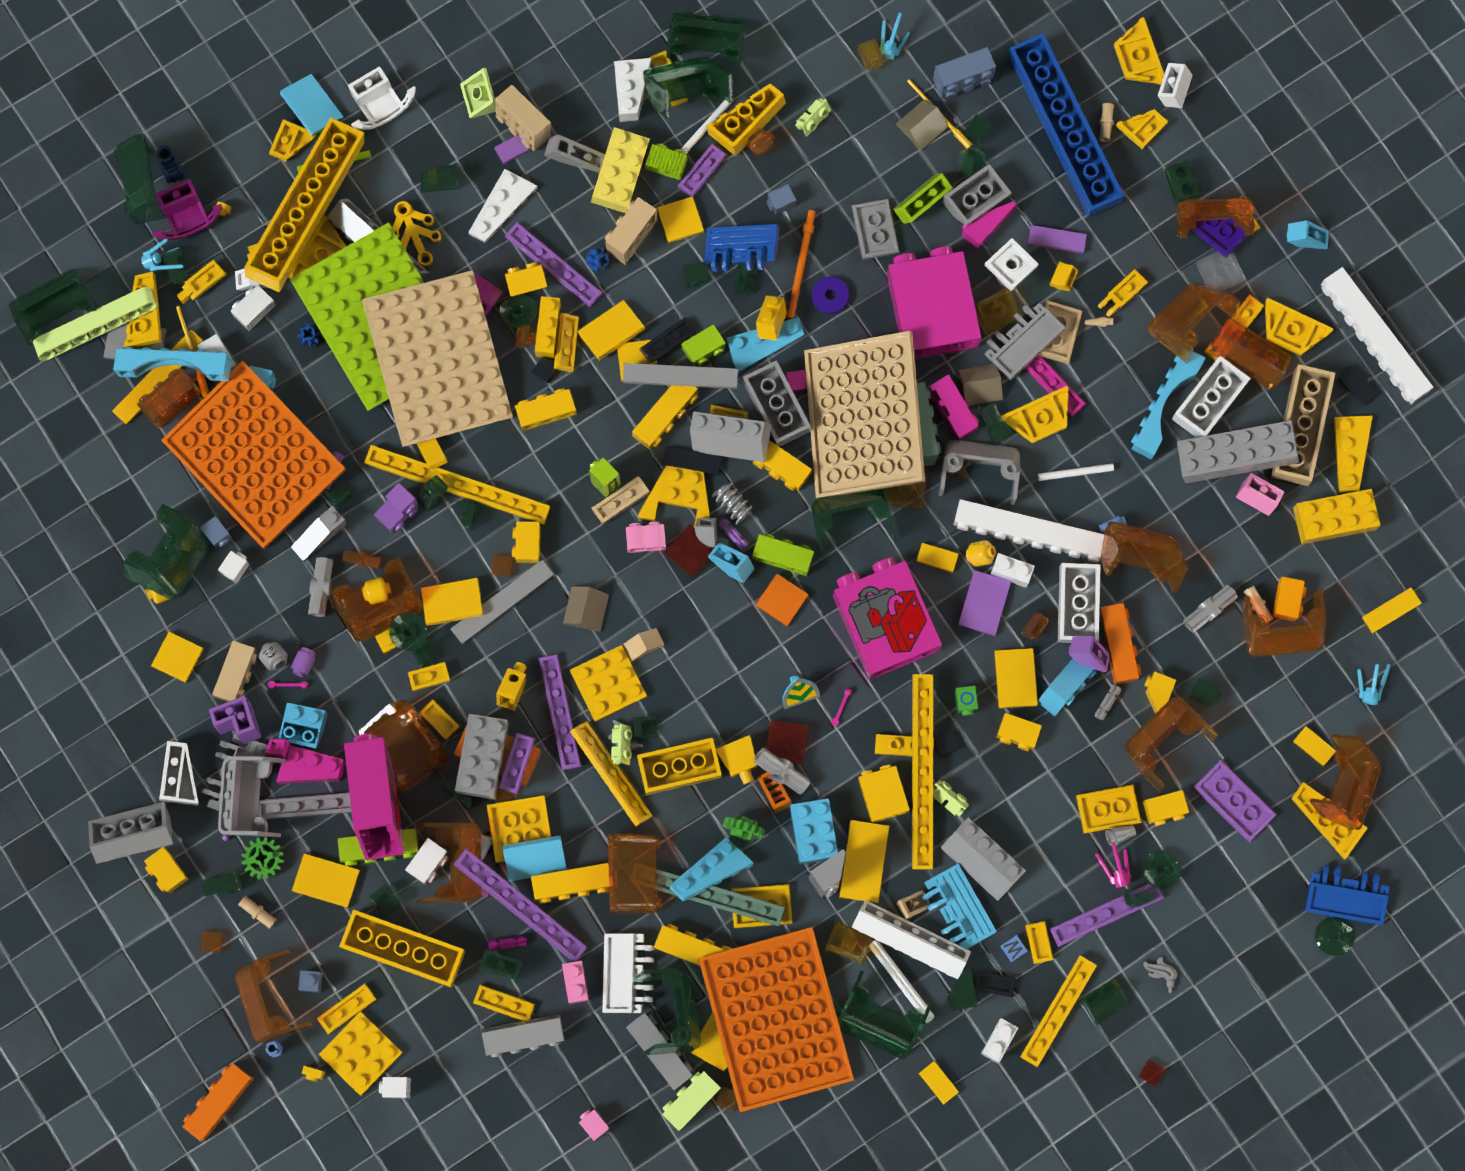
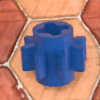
M597 247L596 250L591 248L586 255V265L591 266V270H604L609 263V253L604 252V249Z
M306 323V327H299L301 334L297 335V338L303 339L301 341L302 346L308 344L312 348L313 344H319L317 337H320L321 333L316 332V325L310 327Z

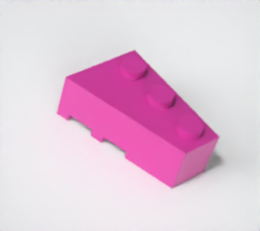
M949 374L929 386L930 401L956 440L961 441L977 431L979 421L974 414H971L967 402L960 395Z
M289 745L285 757L286 763L281 764L276 782L281 785L341 781L346 762L340 758Z

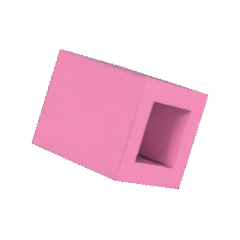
M588 1109L580 1116L582 1120L579 1124L593 1141H596L610 1129L595 1110L591 1112Z

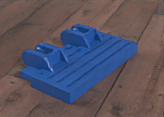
M777 224L707 228L704 264L711 265L712 271L718 272L720 257H722L723 271H729L732 257L733 264L746 263L747 270H753L754 259L757 255L758 270H763L765 268L766 255L767 262H775L778 251L779 226Z
M1323 865L1321 879L1319 873L1312 872L1305 905L1306 912L1383 925L1390 886L1381 885L1380 892L1377 893L1380 879L1379 874H1374L1371 890H1366L1368 873L1365 871L1362 872L1360 884L1359 880L1342 878L1341 886H1338L1341 867L1336 866L1332 883H1327L1329 865Z

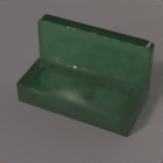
M1114 978L1081 998L1083 1005L1090 1012L1097 1025L1129 1005L1123 989Z

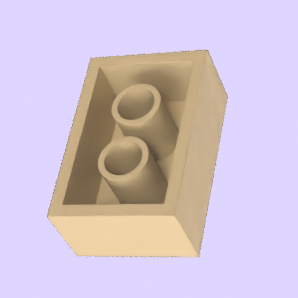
M513 85L509 86L495 98L496 118L500 123H505L514 136L519 135L526 148L529 149L531 147L535 152L548 141L547 139L551 136V122Z
M639 197L635 201L630 202L625 216L621 215L616 222L617 227L614 231L610 230L605 237L607 253L624 265H626L658 221L657 209Z

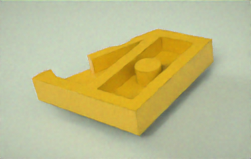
M1154 109L1143 115H1136L1132 119L1123 122L1119 121L1116 127L1143 149L1167 125L1168 121Z
M283 119L269 155L287 162L310 143L316 135L311 136L307 129Z

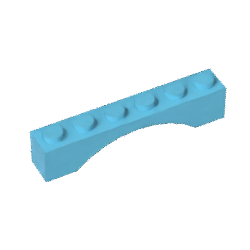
M124 347L123 349H116L113 370L119 377L137 378L157 367L181 365L199 371L210 381H229L232 359L226 352L220 350L215 352H207L205 350L191 352L186 349L171 351L166 348H161L160 350L142 348V350Z
M1186 347L1183 352H1178L1174 359V362L1177 363L1174 369L1170 367L1165 376L1168 379L1165 385L1161 384L1157 391V394L1160 395L1158 400L1152 401L1148 408L1151 411L1149 417L1144 416L1139 425L1142 427L1140 434L1136 432L1131 441L1134 444L1132 450L1152 460L1163 439L1161 433V414L1165 401L1176 388L1196 377L1205 357Z

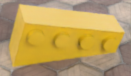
M768 84L751 95L747 101L739 103L730 112H725L713 123L712 121L706 125L708 134L734 156H737L786 104L784 94L772 84Z

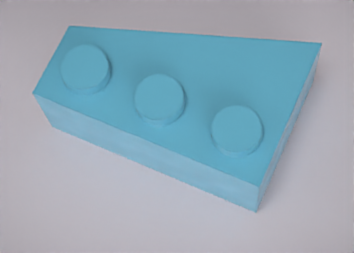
M1072 658L1037 702L1053 716H1056L1065 704L1068 706L1075 699L1073 694L1076 691L1080 693L1086 686L1084 681L1087 678L1091 680L1097 671L1078 664Z

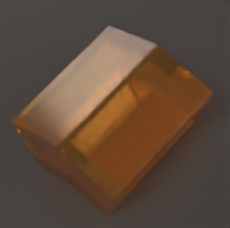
M1034 612L1021 634L1030 640H1037L1049 620L1043 614Z

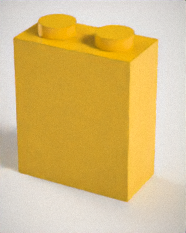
M891 764L880 767V771L873 772L868 770L861 773L862 776L858 777V781L871 823L909 813L910 809L896 766L891 767Z

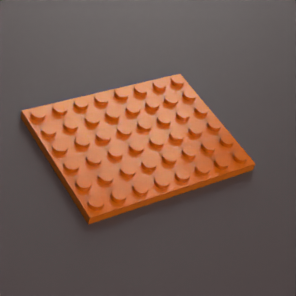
M243 360L230 372L229 381H221L161 440L263 549L271 544L346 470L341 462Z
M812 927L698 958L739 1112L854 1081Z

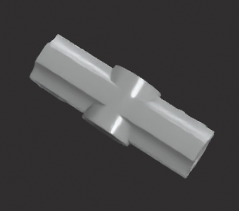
M316 558L314 577L310 582L309 615L325 617L327 600L330 597L332 588V559Z
M1226 585L1213 597L1210 596L1200 604L1197 610L1183 620L1185 626L1194 634L1208 621L1211 622L1220 615L1224 608L1238 598L1236 592L1232 587Z
M765 748L760 749L756 754L754 763L770 773L773 781L787 785L798 794H802L808 788L810 780L793 768L794 765L789 760L778 758Z

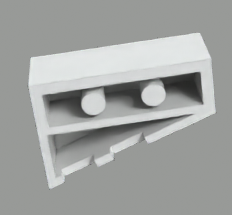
M651 58L614 61L620 122L638 120L652 67Z
M167 741L159 801L199 806L187 743Z

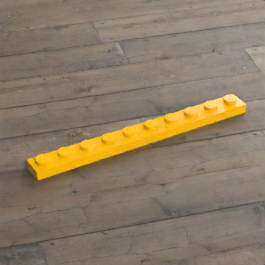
M373 445L370 446L364 462L366 465L533 522H540L542 525L545 524L551 508L549 505L440 468L430 470L426 463Z
M931 674L912 675V869H933V675Z

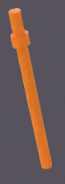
M808 210L806 224L803 225L802 232L804 234L787 313L788 319H794L810 238L815 227L813 223L816 212L813 210Z

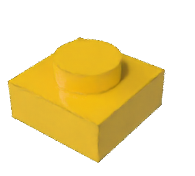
M393 628L375 636L384 654L401 646Z
M304 1066L302 1074L306 1075L305 1079L317 1082L318 1078L323 1080L325 1074L324 1071Z

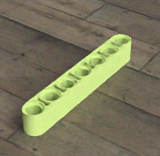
M140 288L35 338L33 344L39 360L52 359L151 312L157 307L151 288Z

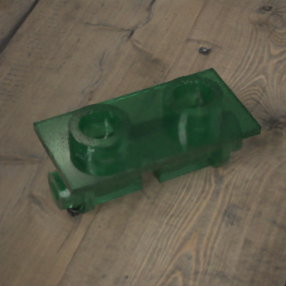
M756 258L754 259L753 270H747L746 263L738 264L739 275L734 284L736 287L735 294L744 291V295L751 296V293H753L755 279L749 278V276L755 277L757 275Z

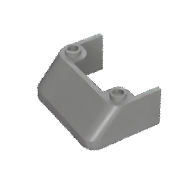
M951 440L946 443L938 496L943 495L946 472H958L962 468L964 461L1001 466L1002 476L1005 479L1013 480L1010 505L1015 504L1020 476V453L1017 449L959 440Z
M229 756L225 758L222 765L218 829L221 834L281 837V833L268 832V822L265 818L258 817L261 778H268L270 776L272 763H286V759L265 756Z

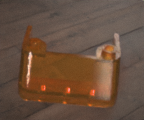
M1112 521L1108 523L1104 533L1100 556L1106 576H1110L1113 569L1118 567L1120 562L1151 570L1157 581L1168 582L1172 592L1176 593L1188 570L1177 541L1170 536Z
M1318 589L1313 594L1315 608L1307 614V625L1269 628V621L1264 615H1252L1250 596H1246L1241 601L1248 653L1253 657H1265L1320 650L1325 643L1326 631L1323 590Z
M1180 697L1170 699L1125 744V750L1138 771L1159 792L1164 789L1165 784L1153 773L1156 769V761L1150 753L1176 728L1183 735L1187 736L1194 734L1199 729L1212 743L1218 737V734Z
M1333 734L1332 738L1339 747L1335 753V762H1337L1340 770L1330 799H1311L1310 803L1321 817L1349 829L1360 830L1380 775V762L1362 737Z
M423 822L417 825L416 830H435L436 842L442 846H450V884L439 886L436 889L435 897L418 899L416 904H455L478 900L481 896V887L453 864L466 848L481 860L480 828L473 823Z
M287 950L257 959L239 968L235 973V981L252 1036L259 1043H267L313 1027L312 1023L305 1022L289 1028L284 1017H268L258 980L269 975V963L291 956Z

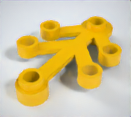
M401 201L394 208L396 220L392 229L397 233L399 239L400 234L398 231L404 221L406 230L401 239V244L407 252V245L410 238H412L419 254L417 257L418 263L424 268L430 267L433 263V257L430 252L425 251L418 234L430 238L433 243L441 241V234L437 230L432 231L413 224L411 218L423 221V224L427 227L434 224V218L431 214H423L413 210L410 203ZM402 209H407L405 214L400 213ZM431 218L432 220L431 222L426 223L425 219ZM434 234L439 235L438 239H433L432 236ZM428 258L429 262L423 263L422 260Z

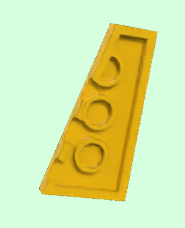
M154 272L136 275L134 278L132 292L143 287L151 288L157 307L151 312L129 321V325L126 328L127 338L124 341L123 347L138 348L162 342L156 275Z
M1304 782L1301 783L1291 798L1345 860L1367 827Z

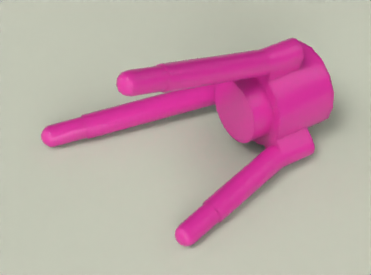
M1112 843L1118 871L1113 873L1114 877L1099 853L1095 854L1109 877L1111 884H1115L1116 888L1131 884L1126 849L1123 850L1125 869H1122L1116 845Z

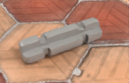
M1114 684L1111 686L1109 693H1107L1099 706L1100 709L1098 708L1095 713L1096 718L1104 720L1107 715L1106 712H1109L1116 700V696L1118 697L1121 692L1120 687Z

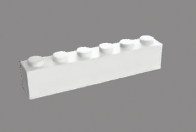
M864 900L852 925V928L956 979L962 973L971 951L867 900Z

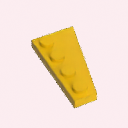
M1372 416L1334 417L1339 493L1357 492L1360 490Z

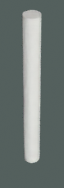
M728 96L680 150L687 154L706 133V125L711 121L712 123L716 121L734 100Z
M1111 463L1037 474L1038 481L1114 471V465Z

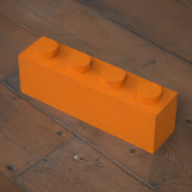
M1124 603L1101 607L1099 614L1107 652L1110 654L1109 662L1114 685L1137 681L1139 675H1141V668L1139 664H1136L1135 660L1137 649L1135 645H1132L1131 641L1133 630L1131 626H1128L1127 619L1130 618L1128 608L1124 607Z
M234 1063L231 1066L228 1064L221 1072L223 1076L220 1080H215L208 1089L210 1090L209 1094L206 1097L202 1096L196 1104L197 1109L193 1113L190 1112L183 1120L185 1124L182 1127L200 1142L206 1140L254 1079Z

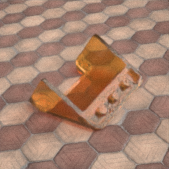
M1189 284L1150 321L1148 332L1185 363H1188L1193 349L1198 343L1197 334L1191 330L1216 306L1234 318L1241 301L1226 292L1199 284Z

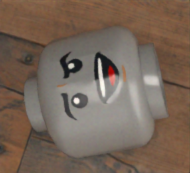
M272 642L266 643L261 647L259 659L268 670L279 671L286 666L288 655L279 643Z

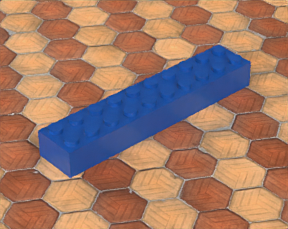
M1044 33L1010 47L1008 57L1087 217L1122 203L1124 194Z

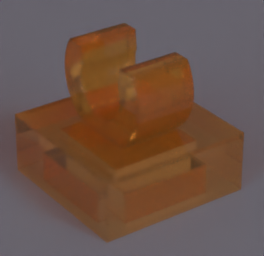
M522 325L518 328L515 347L523 348L528 343L534 344L536 342L537 334L529 333L530 326Z

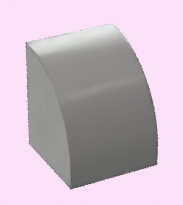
M697 518L695 524L696 536L703 544L709 547H715L717 542L716 518Z

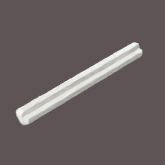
M873 941L869 948L923 1020L929 1023L934 1019L933 1013L879 941Z

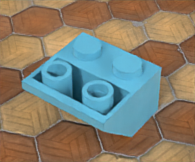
M287 703L278 739H288L292 744L317 748L324 732L327 712L325 710Z

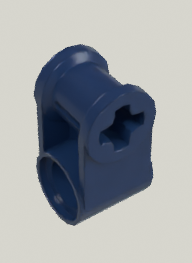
M167 145L160 146L156 150V156L167 183H171V180L178 177H185L172 149ZM164 153H170V156L167 159H162V155Z

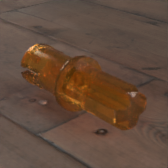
M345 550L343 553L344 562L358 564L360 567L367 566L380 569L381 557L366 555L365 552L361 554Z

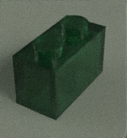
M485 950L479 969L518 982L524 962Z

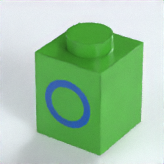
M975 686L956 688L957 713H962L963 716L974 715V712L978 710Z

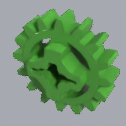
M736 815L735 818L725 817L723 827L731 830L730 834L740 839L750 841L753 838L763 839L765 829L757 826V821L747 817Z
M258 837L257 843L250 841L251 847H244L247 853L241 854V856L246 858V860L241 863L242 865H247L244 870L246 872L251 871V877L257 874V879L261 880L262 876H264L268 880L269 874L276 876L275 870H282L279 867V863H284V860L280 859L284 853L279 852L281 849L280 845L274 846L276 841L272 840L268 843L267 837L263 841ZM264 846L272 848L274 852H267ZM256 849L254 856H251L252 852ZM262 853L267 857L264 859V864L259 860L262 857ZM275 860L274 865L270 868L271 862ZM252 865H259L261 871L255 870Z

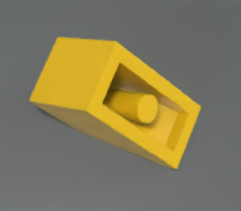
M1154 672L1152 676L1148 675L1144 686L1147 687L1145 693L1156 717L1161 718L1176 680Z

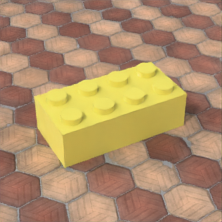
M614 127L591 203L627 213V207L630 204L650 138Z

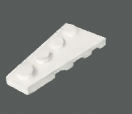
M504 169L473 223L469 235L486 243L507 218H510L514 211L527 200V197L532 192H535L538 186Z

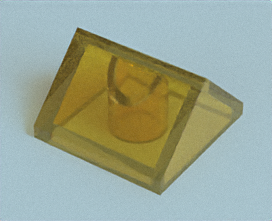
M1007 287L975 305L976 315L988 335L1016 321L1014 318L1016 313L1020 315L1013 293Z
M836 922L825 951L861 965L872 937Z

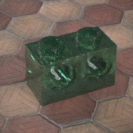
M1185 160L1167 166L1163 173L1175 205L1180 206L1197 200L1201 189L1199 183L1194 180L1193 176L1195 174L1192 165H1189L1188 161ZM1176 172L1184 173V177H1178ZM1182 189H1189L1191 194L1183 193Z

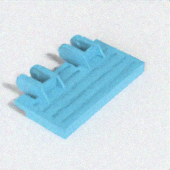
M959 864L924 882L928 890L936 886V889L923 895V900H928L937 893H940L943 898L930 904L928 907L929 911L945 903L946 906L939 910L946 923L949 924L954 920L956 922L941 930L942 934H948L957 927L962 932L958 936L950 938L949 941L955 943L965 938L966 940L959 943V946L968 949L997 932Z

